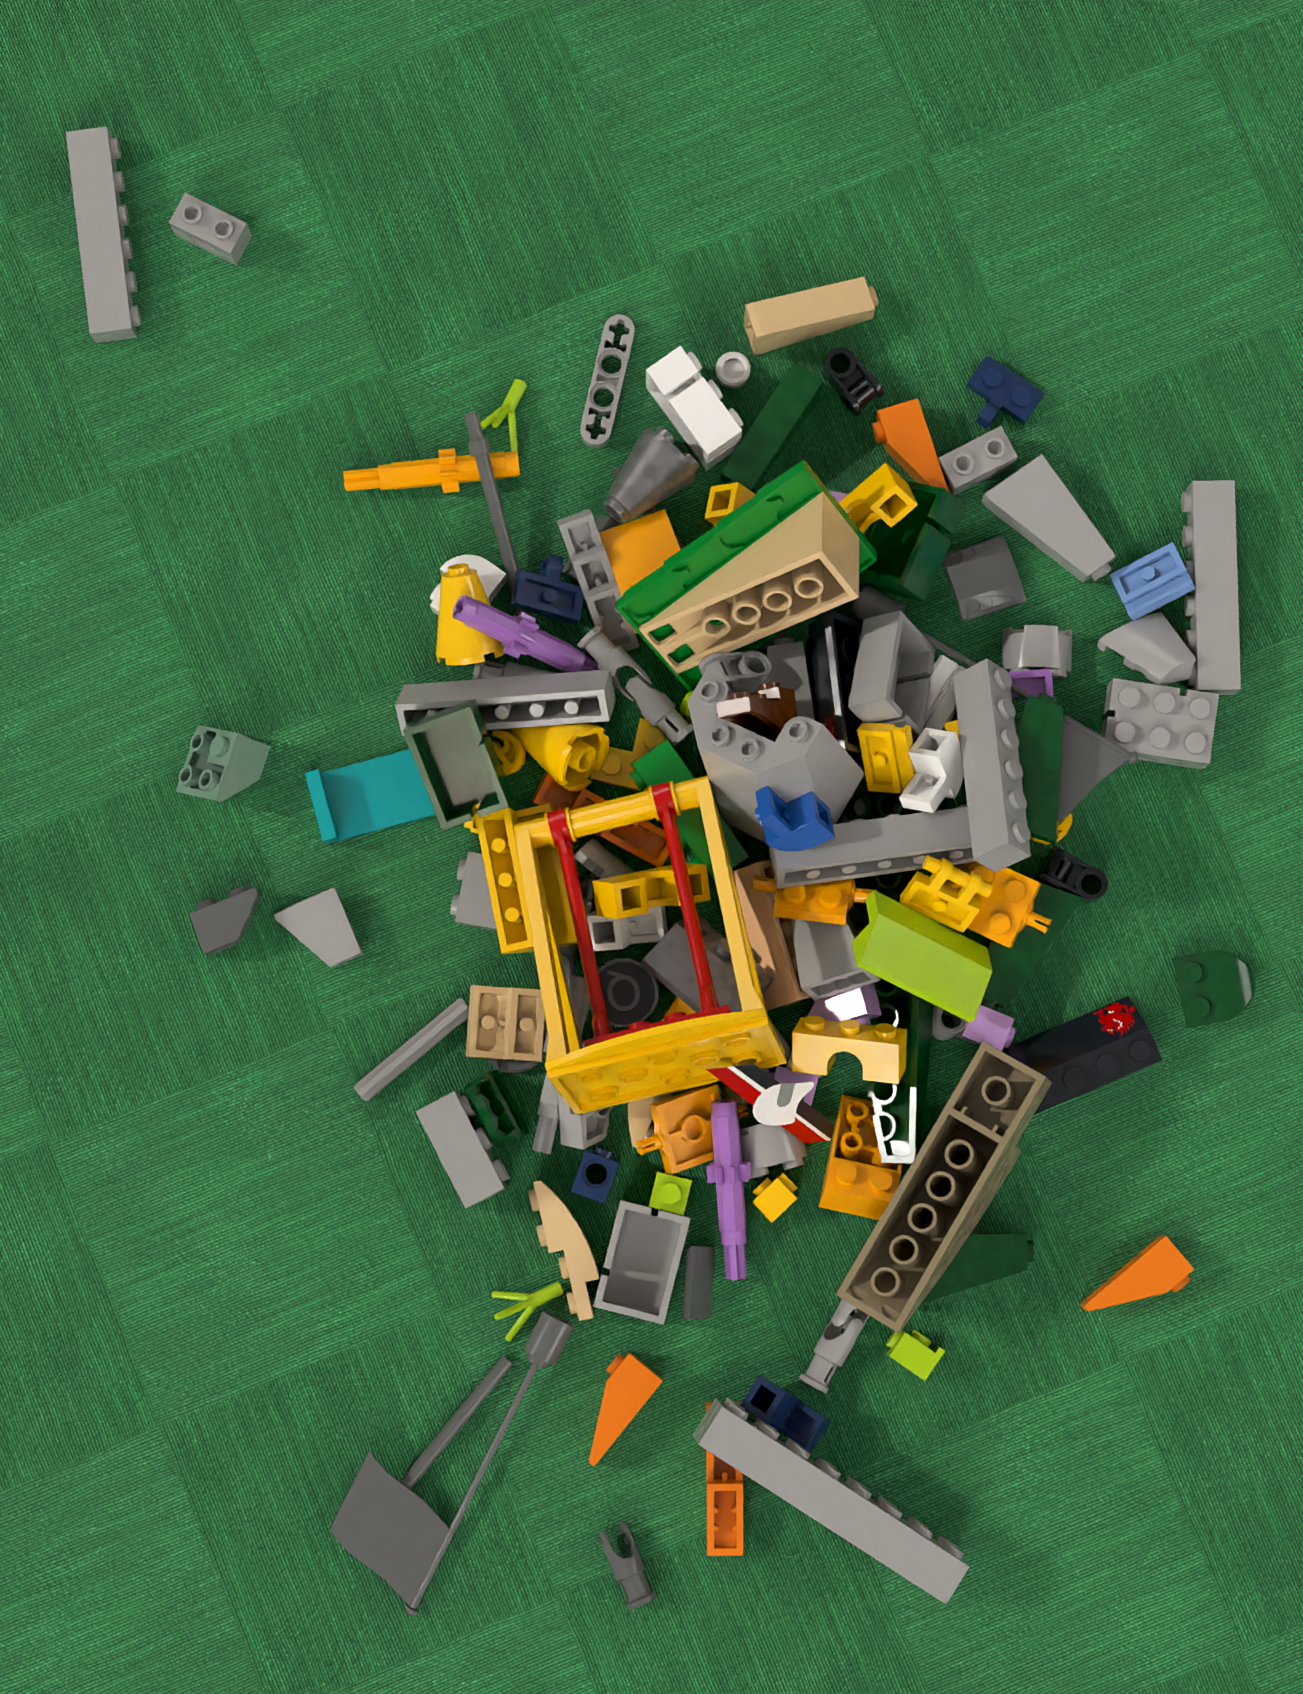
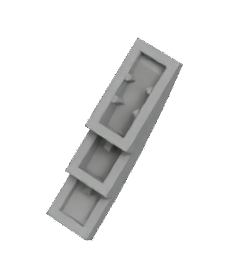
M587 509L557 520L594 626L596 627L600 624L603 627L602 632L616 647L621 646L625 651L640 647L633 627L616 609L617 600L622 595L591 510Z

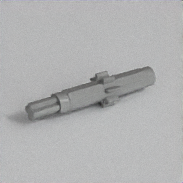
M569 974L568 986L581 1038L589 1005V996L585 977ZM548 1033L546 1036L545 1045L543 1049L544 1052H547ZM546 1072L537 1114L540 1116L532 1150L551 1154L559 1120L558 1091L548 1079Z

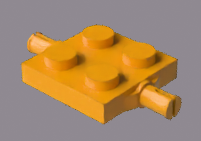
M979 862L970 863L966 872L973 871L982 875V880L993 884V889L987 898L978 893L974 894L973 897L981 900V908L967 927L968 929L1010 949L1018 933L1026 924L1043 933L1048 931L1049 928L1036 921L1038 920L1050 926L1052 919L1033 912L1034 899L1041 883L1007 867L994 872ZM946 880L944 883L957 890L962 887L952 881Z
M755 875L753 882V891L774 893V917L846 925L848 911L853 906V903H866L865 899L873 891L871 889L856 888L854 878L780 889L776 888L774 878Z
M709 1083L649 1104L654 1122V1135L636 1141V1146H639L637 1147L638 1153L644 1155L658 1149L662 1156L665 1173L671 1175L713 1160L711 1101L721 1099L718 1084ZM737 1105L739 1119L748 1117V1112L745 1111L748 1110L746 1105Z

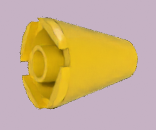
M466 563L448 566V572L441 575L436 643L437 662L441 663L445 658L446 665H469L485 662L484 655L494 652L495 658L502 656L505 653L503 652L504 647L500 645V641L465 625V623L454 619L452 616L453 608L462 595L490 605L477 570L470 569L469 564Z
M577 723L511 728V733L519 738L525 750L563 788L569 791H579L587 787L592 782L588 777L594 770L601 771L609 753V736L605 735L603 732L605 730L596 724Z

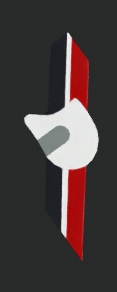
M755 1064L706 1069L753 1105V1114L759 1123L771 1126L780 1125L804 1143L830 1141L832 1139L835 1125L804 1101V1096L814 1087L813 1082L780 1083Z

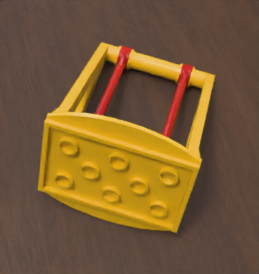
M708 775L675 784L672 780L648 786L647 791L572 810L566 807L565 809L546 812L544 817L514 824L548 1031L545 1067L548 1079L576 1115L720 1081L706 1070L710 1068L755 1064L761 1069H766L787 1063L784 1049L767 1014L720 816ZM700 807L739 992L742 1011L732 1012L729 1005L719 1006L676 820L678 816L682 815V811ZM656 818V821L663 823L698 981L702 1011L688 1015L684 1012H676L665 1016L664 1021L652 1024L649 1021H640L629 1025L627 1030L613 1033L607 1016L572 844L577 842L579 837ZM547 845L558 848L593 1015L592 1026L595 1038L584 1040L585 1048H583L536 849Z

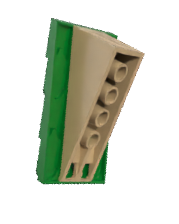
M804 459L758 490L756 496L720 519L714 528L666 559L663 566L627 589L623 596L617 600L616 609L690 692L694 691L703 676L699 670V664L707 656L718 652L756 651L785 628L859 598V574L877 561V551L867 541L863 533L852 519L849 518L845 510L834 496L831 495L830 491Z

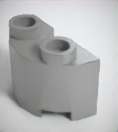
M1024 625V629H1013L1010 627L1003 629L1001 668L1006 669L1008 672L1052 669L1053 679L1067 678V674L1072 672V630L1058 631V626Z
M758 1124L740 1129L742 1161L751 1162L752 1178L770 1174L768 1167L782 1163L783 1170L804 1165L803 1157L808 1156L805 1143L782 1126Z

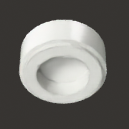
M739 352L723 354L716 363V378L726 388L735 389L743 386L750 376V363L748 359Z

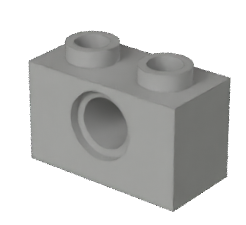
M184 193L169 221L175 236L234 265L238 264L252 237L246 222L187 193Z
M1002 426L939 457L938 461L948 491L955 496L1012 467L1018 456Z

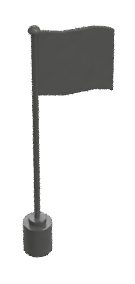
M867 584L862 589L859 598L855 600L851 609V615L861 621H864L865 618L900 610L907 617V614L904 613L905 605L870 584ZM919 630L932 646L968 667L977 664ZM1014 684L1010 687L1011 692L1025 700H1028L1029 695L1033 696ZM1065 715L1059 823L1069 816L1099 782L1126 762L1134 764L1138 761V753L1136 751L1132 754Z
M542 1311L523 1348L529 1354L527 1360L532 1365L450 1527L444 1523L424 1499L390 1475L374 1458L371 1451H368L329 1529L348 1553L382 1577L407 1604L405 1610L408 1615L414 1616L418 1614L417 1607L538 1367L546 1369L548 1364L556 1365L575 1327L563 1318L548 1311Z

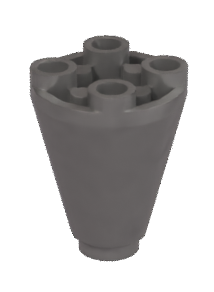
M659 427L656 431L645 429L641 433L606 495L607 500L603 503V507L617 522L623 524L627 519H634L687 487L695 480V471L699 468L698 462L686 452L682 454L673 445L675 440L666 429Z

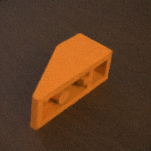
M918 398L878 410L875 418L876 422L872 423L877 443L883 442L886 452L917 483L944 488L948 491Z
M1159 1235L1079 1305L1083 1310L1093 1311L1164 1294L1170 1290L1176 1293L1191 1280L1188 1274L1194 1268L1167 1236Z
M630 1351L625 1357L619 1353L606 1369L611 1375L606 1381L589 1457V1463L592 1466L598 1463L663 1382V1378Z

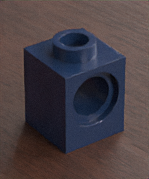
M596 1146L593 1153L585 1151L571 1192L605 1204L620 1164L613 1161L615 1153ZM593 1163H600L607 1170V1177L601 1184H592L587 1179L586 1171Z

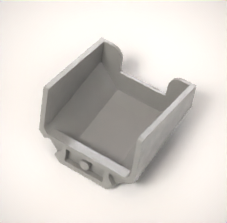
M705 671L687 703L697 745L721 816L726 824L766 843L764 827L759 823L755 814V808L758 807L755 791L769 786L786 803L812 791L830 808L833 825L836 824L864 776L863 770L822 723L805 716H797L790 719L784 725L775 742L735 723L718 718L716 703L728 701L730 689L722 678Z

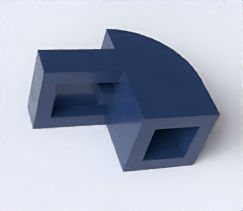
M762 1375L758 1376L740 1405L810 1452L813 1451L831 1422L811 1408V1406Z

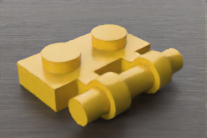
M927 855L922 868L933 874L929 877L917 871L901 893L899 903L963 933L981 908V900L973 897L974 894L978 893L986 898L989 897L993 884L982 880V875L973 871L967 873L954 867L953 862L943 857L938 860ZM946 880H949L962 887L957 890L944 883Z

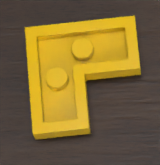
M640 718L633 751L609 747V753L600 772L594 770L590 780L640 791L629 775L634 771L630 763L661 741L668 740L671 744V740L658 726L653 727L646 719Z

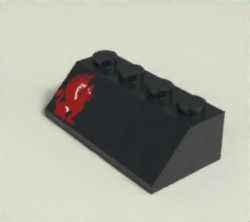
M828 610L821 613L808 625L809 638L807 639V648L812 656L813 664L811 682L816 690L817 699L815 717L817 722L822 723L851 758L859 764L863 763L857 729L863 722L848 708V696L852 688L853 668L857 660L862 623Z
M1129 996L1002 1050L1003 1053L1046 1076L1052 1082L1035 1114L1163 1060L1149 1027Z

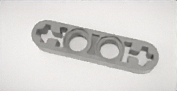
M616 314L611 316L606 321L602 332L580 426L582 441L586 446L593 449H599L607 445L614 428L635 338L633 321L625 315ZM618 324L624 325L625 332L629 334L621 336L619 349L613 348L614 332L610 331V329H617ZM609 356L618 358L622 364L620 370L614 374L605 372L601 366L603 360ZM605 389L613 394L614 400L609 406L600 407L594 402V395L599 390ZM596 414L610 415L609 419L602 416L601 430L606 432L605 435L599 434L597 439H591V433L586 430L587 428L592 429L594 427Z

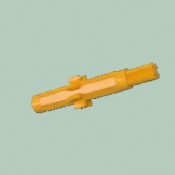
M455 448L438 450L439 458L378 465V468L343 471L346 491L380 488V490H398L442 485L443 493L460 491L459 483L481 481L475 456H456ZM518 451L488 453L495 479L520 476Z

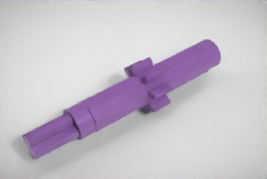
M462 595L453 608L452 616L454 619L500 641V645L504 647L503 652L517 659L520 654H528L566 672L599 670L595 659L585 655L584 651L573 647V645L538 629L539 625L535 623L536 618L522 611L518 617L515 615L511 616L466 595Z
M729 1098L711 1101L714 1162H709V1165H706L707 1183L716 1182L721 1244L724 1246L726 1279L739 1280L747 1278L745 1256L747 1226L743 1182H748L752 1178L751 1162L742 1161L737 1100Z

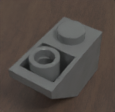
M244 885L229 891L230 897L217 902L215 898H211L195 905L197 911L189 913L204 954L210 956L243 942L262 899L259 889L256 887L250 889L249 885Z

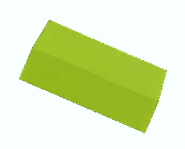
M873 890L865 899L870 923L852 941L856 966L971 1023L976 1018L993 972L987 947Z

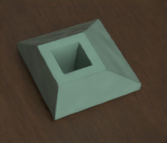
M198 725L195 734L191 738L190 749L184 767L179 773V782L175 792L221 803L260 780L271 746L240 733Z

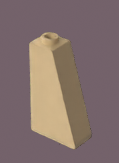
M860 277L746 304L744 327L753 354L756 356L873 319L875 307L878 306V298L874 287H868L865 278Z

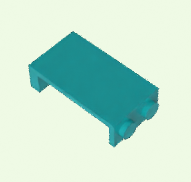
M410 749L322 773L319 769L305 773L322 841L326 845L436 815Z

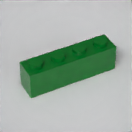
M668 740L661 741L630 763L634 771L629 775L641 792L646 788L648 790V786L672 780L675 784L695 779ZM700 807L682 811V815L676 818L683 849L688 847L695 858L690 861L691 863L707 865L708 877L710 880L715 881ZM719 814L731 866L734 868L748 858L749 855Z

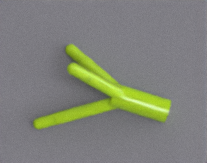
M519 379L514 380L502 406L480 422L482 430L491 423L493 428H497L508 414L511 451H518L515 409L527 387V384Z
M559 1282L531 1294L493 1291L491 1293L493 1298L522 1301L494 1315L495 1320H500L525 1309L505 1336L506 1341L513 1339L536 1307L564 1295Z

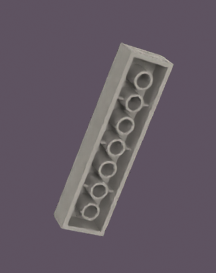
M715 1398L692 1434L698 1445L944 1604L948 1603L970 1567L962 1559L965 1553L959 1550L958 1546L941 1535L936 1541L932 1538L934 1533L926 1525L912 1516H909L907 1521L902 1519L903 1513L895 1505L881 1496L876 1501L870 1498L872 1493L867 1490V1487L849 1476L845 1482L839 1478L841 1473L837 1471V1468L826 1460L818 1457L814 1462L809 1458L811 1454L788 1437L783 1442L778 1438L780 1433L759 1418L752 1422L747 1418L749 1413L745 1411L746 1409L733 1400L727 1398L723 1403Z

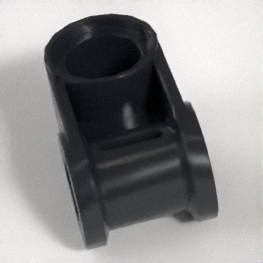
M836 347L827 354L822 367L823 376L853 415H860L862 413L861 408L875 397L881 398L885 395L877 379L866 370L851 350L845 347ZM835 359H841L848 365V371L837 373L832 370L830 362Z
M1054 846L1050 850L1052 856L1043 873H1038L1036 877L1038 881L1045 885L1082 897L1081 902L1087 904L1098 901L1105 894L1108 887L1107 878L1102 871L1081 861L1073 854ZM1062 863V867L1058 875L1055 876V872L1059 864ZM1092 877L1097 880L1100 888L1099 892L1094 895L1085 893L1081 888L1082 879Z

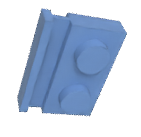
M1173 542L1110 574L1132 621L1196 589Z

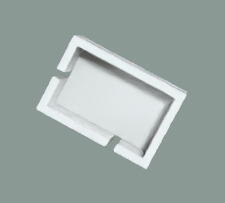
M679 346L646 369V388L707 471L736 450L741 442L743 433L740 427L743 426V422L733 408L727 410L720 401L723 395L714 381L709 380L707 382L701 376L699 371L702 370V366L696 356L691 351L686 354L683 348Z

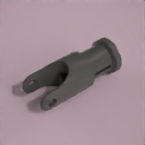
M620 1522V1531L626 1544V1552L623 1557L618 1556L613 1551L608 1537L603 1531L599 1532V1540L615 1581H620L627 1598L626 1608L631 1610L656 1599L657 1594L656 1592H651L643 1572L645 1565L626 1523Z

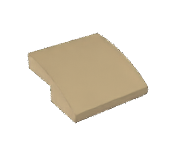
M471 985L465 1057L542 1062L545 1013L541 990Z

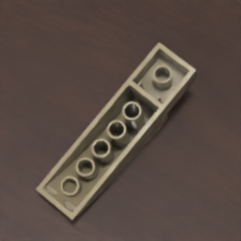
M982 1042L837 1291L836 1295L897 1333H900L965 1243L1020 1156L1022 1150L1016 1145L1052 1084L1046 1076L986 1042Z

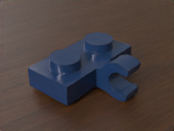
M988 355L966 386L988 401L976 420L978 424L986 429L989 428L1000 410L1024 425L1045 395L1044 392Z
M549 554L548 560L542 559L540 575L521 569L515 573L510 606L576 624L580 621L584 596L580 586L559 581L563 557Z

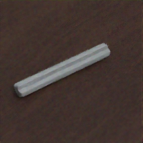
M458 998L358 1081L354 1086L357 1094L364 1101H369L463 1023L468 1018L469 1005L462 998Z

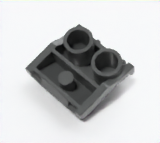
M1004 536L946 554L942 567L945 569L948 584H951L953 598H956L961 622L994 614L1027 602L1021 580Z

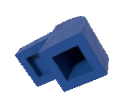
M769 786L755 791L758 805L755 808V814L759 823L764 827L766 843L770 847L782 851H801L815 847L835 837L830 808L812 791L787 803Z

